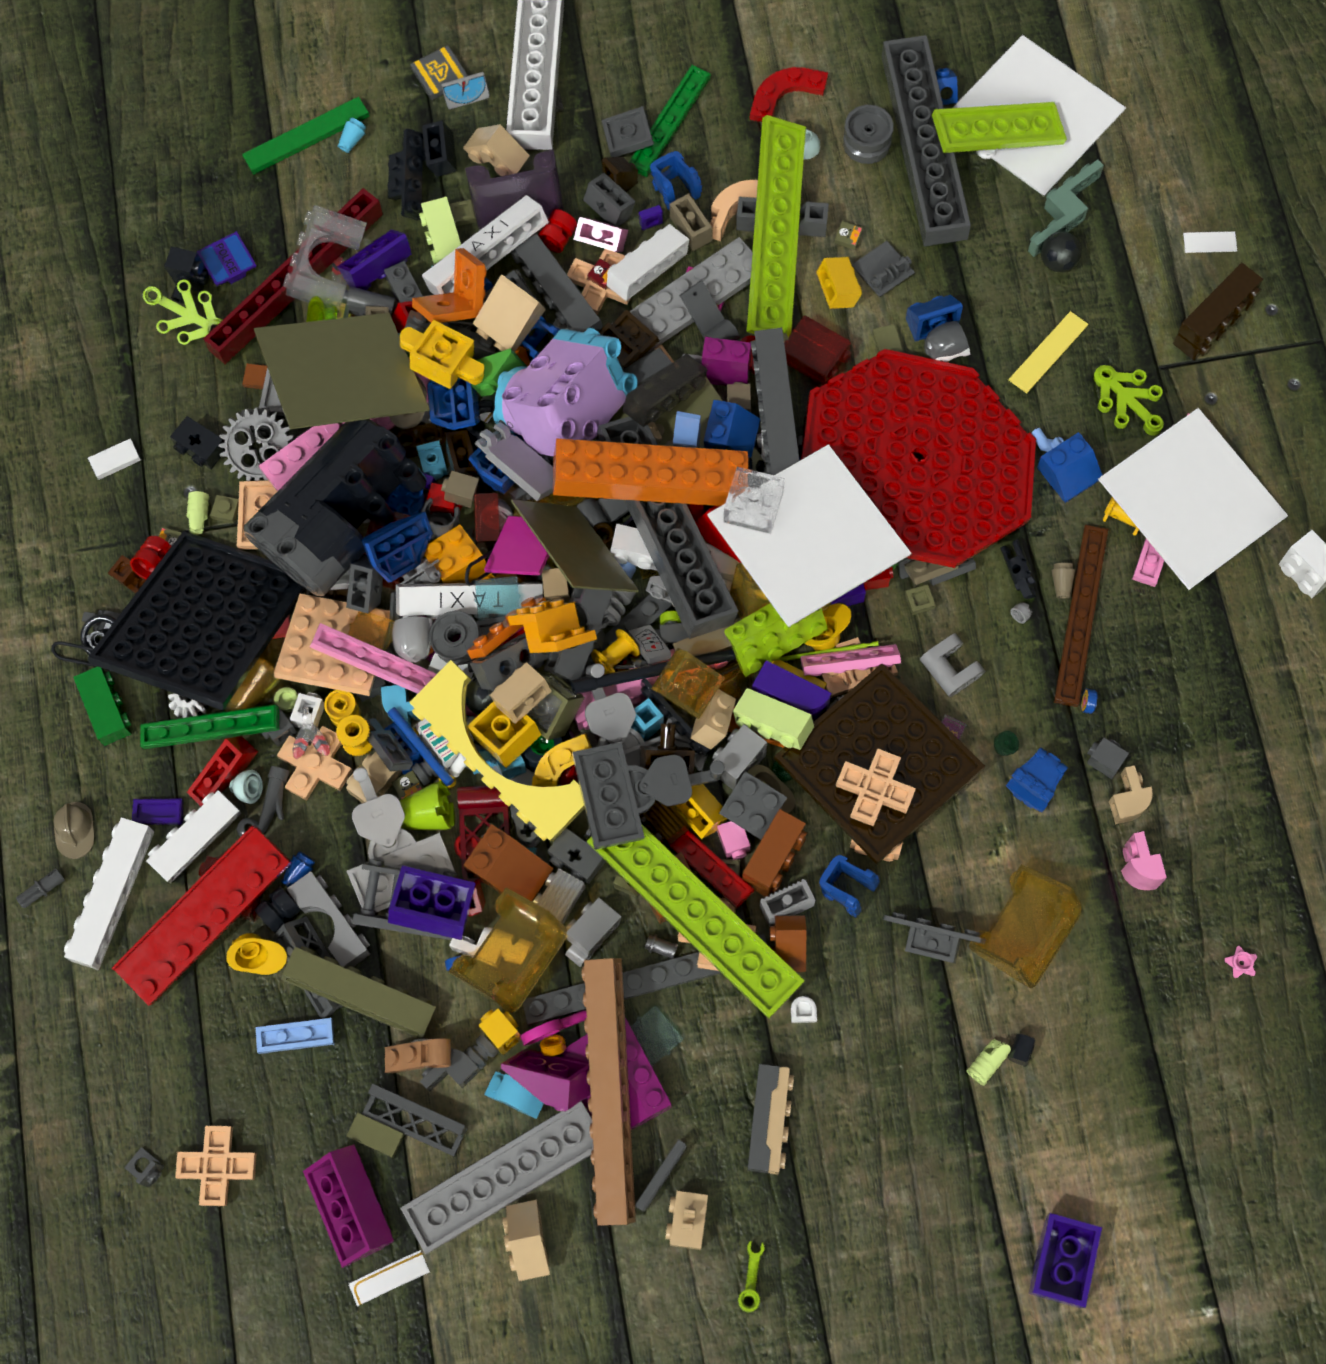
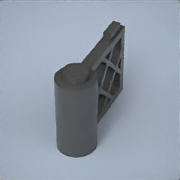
M350 286V289L345 290L342 303L346 304L343 318H347L349 314L364 316L366 306L389 307L391 315L395 298Z

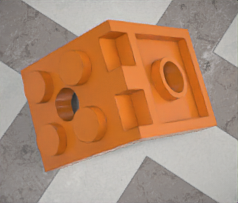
M455 249L454 292L412 298V307L430 322L435 320L439 323L476 318L483 307V299H485L484 278L487 273L485 264L466 249Z

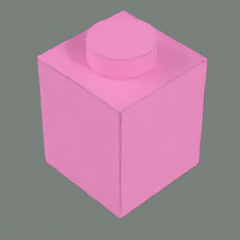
M732 821L717 826V833L726 859L731 857L733 860L745 857L747 852H750V843L745 829Z

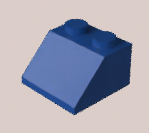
M952 295L944 297L937 296L925 303L918 302L907 308L906 321L914 341L925 339L929 331L943 323L958 321L959 323L963 308L962 303Z
M713 400L704 437V448L748 451V457L752 458L760 418L736 403Z
M1079 432L1042 455L1037 469L1065 503L1099 482L1098 478L1102 476L1093 449Z

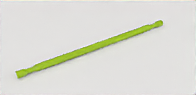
M874 641L872 643L783 656L778 660L789 661L801 659V656L879 646V642Z

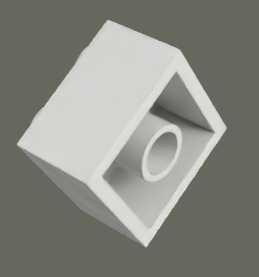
M1311 530L1290 547L1279 565L1283 573L1291 577L1304 594H1308L1313 598L1326 587V543Z

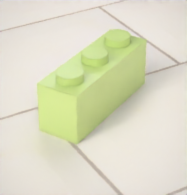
M447 197L421 203L423 212L419 213L422 226L427 225L428 231L425 232L428 245L432 244L434 250L430 251L434 264L441 261L461 245Z
M748 688L733 710L736 724L740 728L744 724L751 730L758 732L760 736L766 739H775L787 748L794 747L801 750L814 728L812 714Z

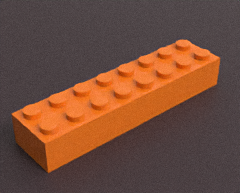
M556 438L553 458V495L722 506L749 490L748 451Z

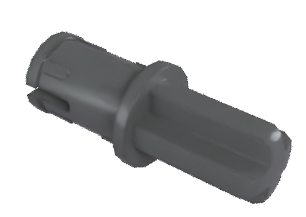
M55 868L39 881L35 880V884L17 896L16 900L21 907L26 908L43 895L45 897L48 896L47 893L64 882L65 879Z

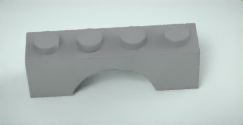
M310 871L289 886L287 891L304 913L323 912L332 918L335 933L328 949L341 967L346 969L348 966L354 967L371 955L367 950L370 944L362 933L357 936L352 929L356 924H352L353 920L348 914L343 916L339 908L342 905L334 894L329 896L325 891L329 886L321 875L315 877Z

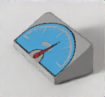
M483 72L441 84L448 109L489 98Z

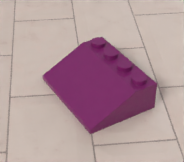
M625 1018L631 1130L668 1111L672 1108V1104ZM588 1034L566 1047V1050L558 1056L589 1064V1060L586 1057ZM589 1095L582 1100V1103L592 1119V1112L589 1111L588 1100L591 1096Z

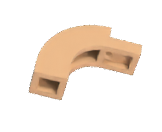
M758 180L737 182L724 189L716 197L711 206L712 220L710 225L712 226V239L722 240L729 220L737 213L739 197L757 198Z

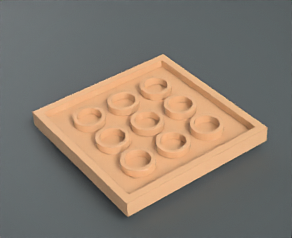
M299 594L276 664L274 677L370 696L375 675L315 650L310 645L321 623L383 650L389 633L390 611L375 608L367 614L346 608L347 602Z

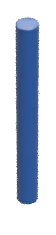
M395 707L391 708L388 711V715L446 786L451 785L454 779Z

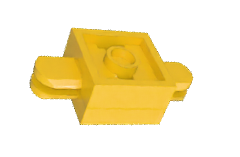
M435 320L431 322L424 334L411 327L404 328L401 331L400 348L410 352L411 370L450 390L458 378L473 385L483 381L484 364L472 358L474 356L473 339Z

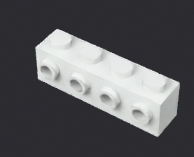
M670 224L664 229H659L648 241H643L639 248L632 253L626 254L623 260L613 264L608 269L606 286L625 301L629 300L687 255L689 238Z
M219 790L215 794L213 792L209 793L202 800L204 805L197 811L195 809L192 810L184 818L186 822L179 829L175 827L167 834L166 838L168 840L162 846L158 844L148 853L149 858L146 862L168 883L171 884L242 814Z

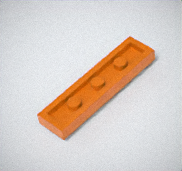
M530 597L524 600L521 606L534 607L536 603L546 601L544 597L538 599ZM516 610L509 612L505 616L506 620L490 627V632L487 635H482L473 641L474 645L467 650L471 659L486 657L523 627V624L509 625L508 616L516 614Z

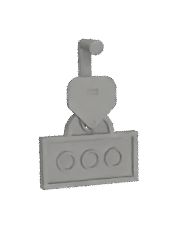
M599 663L592 664L586 667L585 675L586 677L600 678L603 676L605 669ZM603 687L591 691L595 701L587 705L585 718L590 731L601 737L598 740L597 747L622 742L627 765L638 764L640 766V746H657L660 744V736L644 742L641 735L631 728L636 713L628 695L615 693L606 697Z
M364 766L357 767L353 772V777L356 781H359L367 802L355 807L352 813V820L358 834L371 840L368 849L369 859L384 861V866L401 868L403 865L443 875L444 871L456 873L440 832L416 842L411 833L401 828L405 814L398 798L392 794H384L377 797L368 771ZM361 864L347 870L361 908H363L370 870L362 869ZM382 872L379 874L373 909L376 912L386 909L390 905L394 874Z

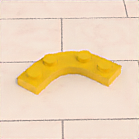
M581 734L551 748L539 761L532 778V786L557 787L559 777L563 771L574 765L572 753L592 748L587 734Z

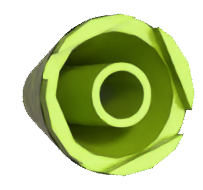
M442 781L435 782L399 800L405 814L401 828L405 830L451 829L455 825L454 804L449 803L447 796L451 795L448 787Z

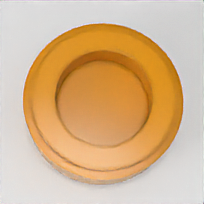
M551 1035L544 1038L540 1042L542 1054L550 1057L563 1053L566 1050L564 1037Z

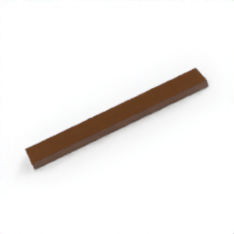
M1085 525L1083 529L1053 703L1078 707L1108 535V529Z

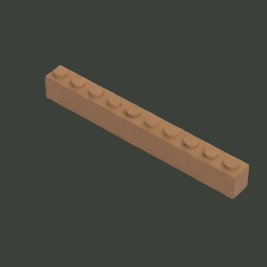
M622 959L584 960L582 979L585 982L586 992L583 994V1004L587 1010L584 1028L588 1034L586 1057L589 1060L590 1070L587 1072V1082L591 1089L588 1107L589 1111L592 1112L590 1136L593 1139L594 1149L591 1152V1162L595 1168L592 1187L593 1191L596 1192L594 1217L597 1219V1225H627L636 1222Z

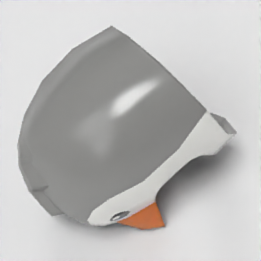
M414 616L401 618L393 623V646L401 658L416 663L426 659L429 654L434 652L429 639L433 619Z

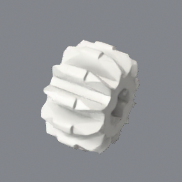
M175 693L168 695V698L172 701L169 707L171 710H175L174 714L177 717L183 715V718L191 717V715L193 717L199 716L198 712L206 713V709L203 707L206 704L192 699L188 702L186 697Z

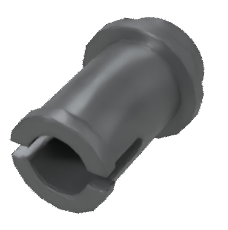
M655 934L654 936L649 935L645 949L649 950L648 953L653 951L673 959L678 944L658 938L657 934Z

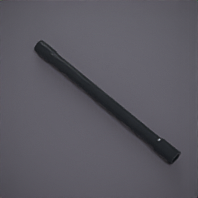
M733 648L604 674L600 678L588 676L571 680V689L575 695L594 691L602 687L737 659Z

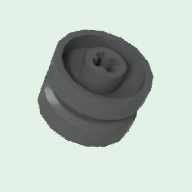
M862 105L856 107L848 114L845 119L843 147L846 154L852 160L859 163L872 164L886 157L891 147L893 121L890 114L885 109L876 105Z

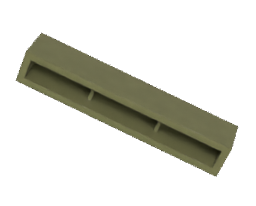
M307 947L294 948L281 980L422 1039L436 1008L431 1005L432 1002L421 996H418L417 999L409 996L408 991L401 987L395 986L394 989L384 985L385 981L374 976L367 978L361 975L362 972L354 967L348 966L347 969L338 965L339 962L327 956L324 959L314 955L315 952Z

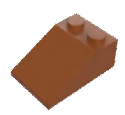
M492 824L463 865L464 870L525 910H527L554 869L514 838Z

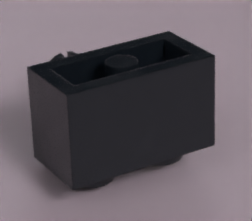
M443 120L423 125V161H426V166L437 177L457 172L452 130Z
M171 246L164 267L176 285L171 295L172 300L184 304L182 294L177 289V283L182 279H186L191 283V290L201 292L203 286L208 283L209 272L197 252ZM182 282L180 288L186 291L188 290V284Z

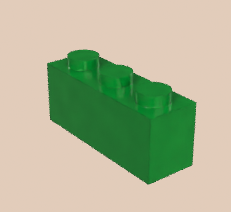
M97 666L74 676V681L97 739L106 746L131 735L129 726L132 724L127 713H123L120 706L123 705V701L118 691L114 692L112 685L115 684L111 672H106L103 668Z

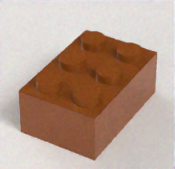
M779 809L743 871L742 879L754 891L765 897H769L771 892L775 893L778 891L782 883L783 871H789L794 862L795 850L800 851L806 841V823Z

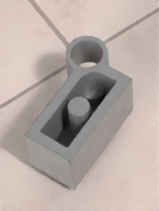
M600 898L594 903L589 902L581 911L583 915L577 921L573 919L565 928V938L572 943L565 955L580 968L584 966V960H590L593 953L620 925L622 916Z

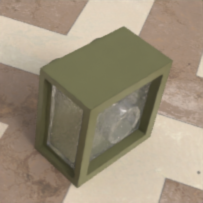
M544 670L537 671L545 678L552 692L540 701L538 706L531 709L527 715L536 723L541 735L546 740L564 737L585 697L581 693L574 695L571 685L562 678Z

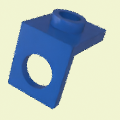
M948 68L936 70L935 73L940 92L945 87H950L953 91L950 98H941L943 105L958 103L957 76Z

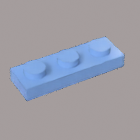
M326 1018L256 1027L257 1053L262 1054L335 1045L333 1019Z

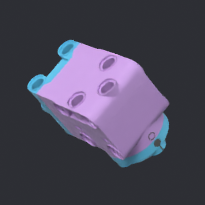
M588 328L585 332L568 329L559 330L556 336L531 361L528 367L519 366L500 374L495 394L494 422L496 424L501 422L509 427L510 433L522 435L526 444L536 453L553 457L556 438L593 441L597 437L599 425L608 423L637 389L638 380L636 375L623 372L617 359L621 351L620 340L616 337L601 335L593 328Z

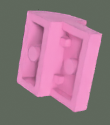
M1144 831L1134 833L1125 844V848H1123V856L1128 863L1121 870L1122 875L1130 885L1137 889H1157L1167 878L1161 855L1150 856Z

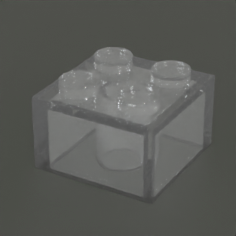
M737 467L724 506L723 522L771 534L783 496L785 478Z

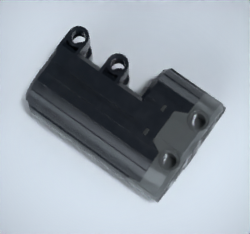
M370 419L345 422L244 525V533L256 548L295 582L316 596H324L350 569V564L357 561L366 552L362 542L364 537L357 528L367 518L379 526H385L392 522L394 511L385 499L399 485H402L411 492L421 491L426 486L427 479L415 462L405 456L406 449L395 434Z

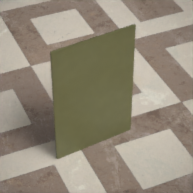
M511 500V503L572 588L626 592L639 591L577 506Z

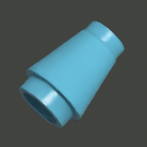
M354 118L346 121L337 146L344 152L349 153L365 135L366 126Z

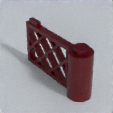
M487 785L457 787L462 877L466 881L479 880L478 878H468V872L464 870L463 865L467 861V855H471L467 851L466 845L472 837L478 841L481 840L476 836V833L484 824L490 827L487 821L493 814H503L504 823L499 829H504V832L510 836L509 806L498 797L501 792L495 786L492 789ZM465 816H476L482 822L472 832L465 826ZM466 831L470 834L467 839H466Z

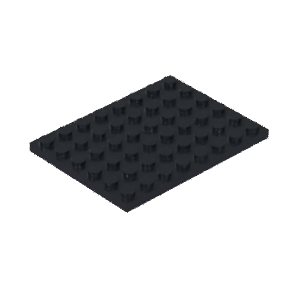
M183 531L89 654L88 661L90 664L224 710L297 603L299 594H303L306 588L295 582L271 560Z

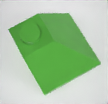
M511 348L478 359L477 361L484 364V378L481 383L477 385L472 384V387L482 397L490 396L497 391L498 378L502 372L510 371L519 366H528Z

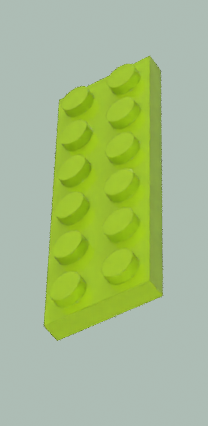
M1055 102L935 109L932 113L943 153L1062 145L1067 140Z

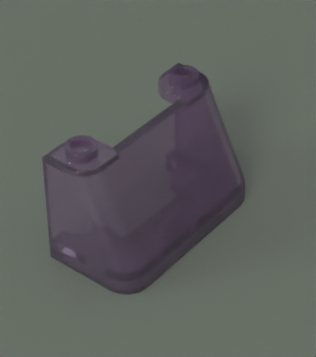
M553 150L538 153L534 157L533 164L535 170L490 179L489 171L484 166L478 165L465 168L475 218L480 230L526 195L542 206L547 220L553 210L559 209L564 211Z

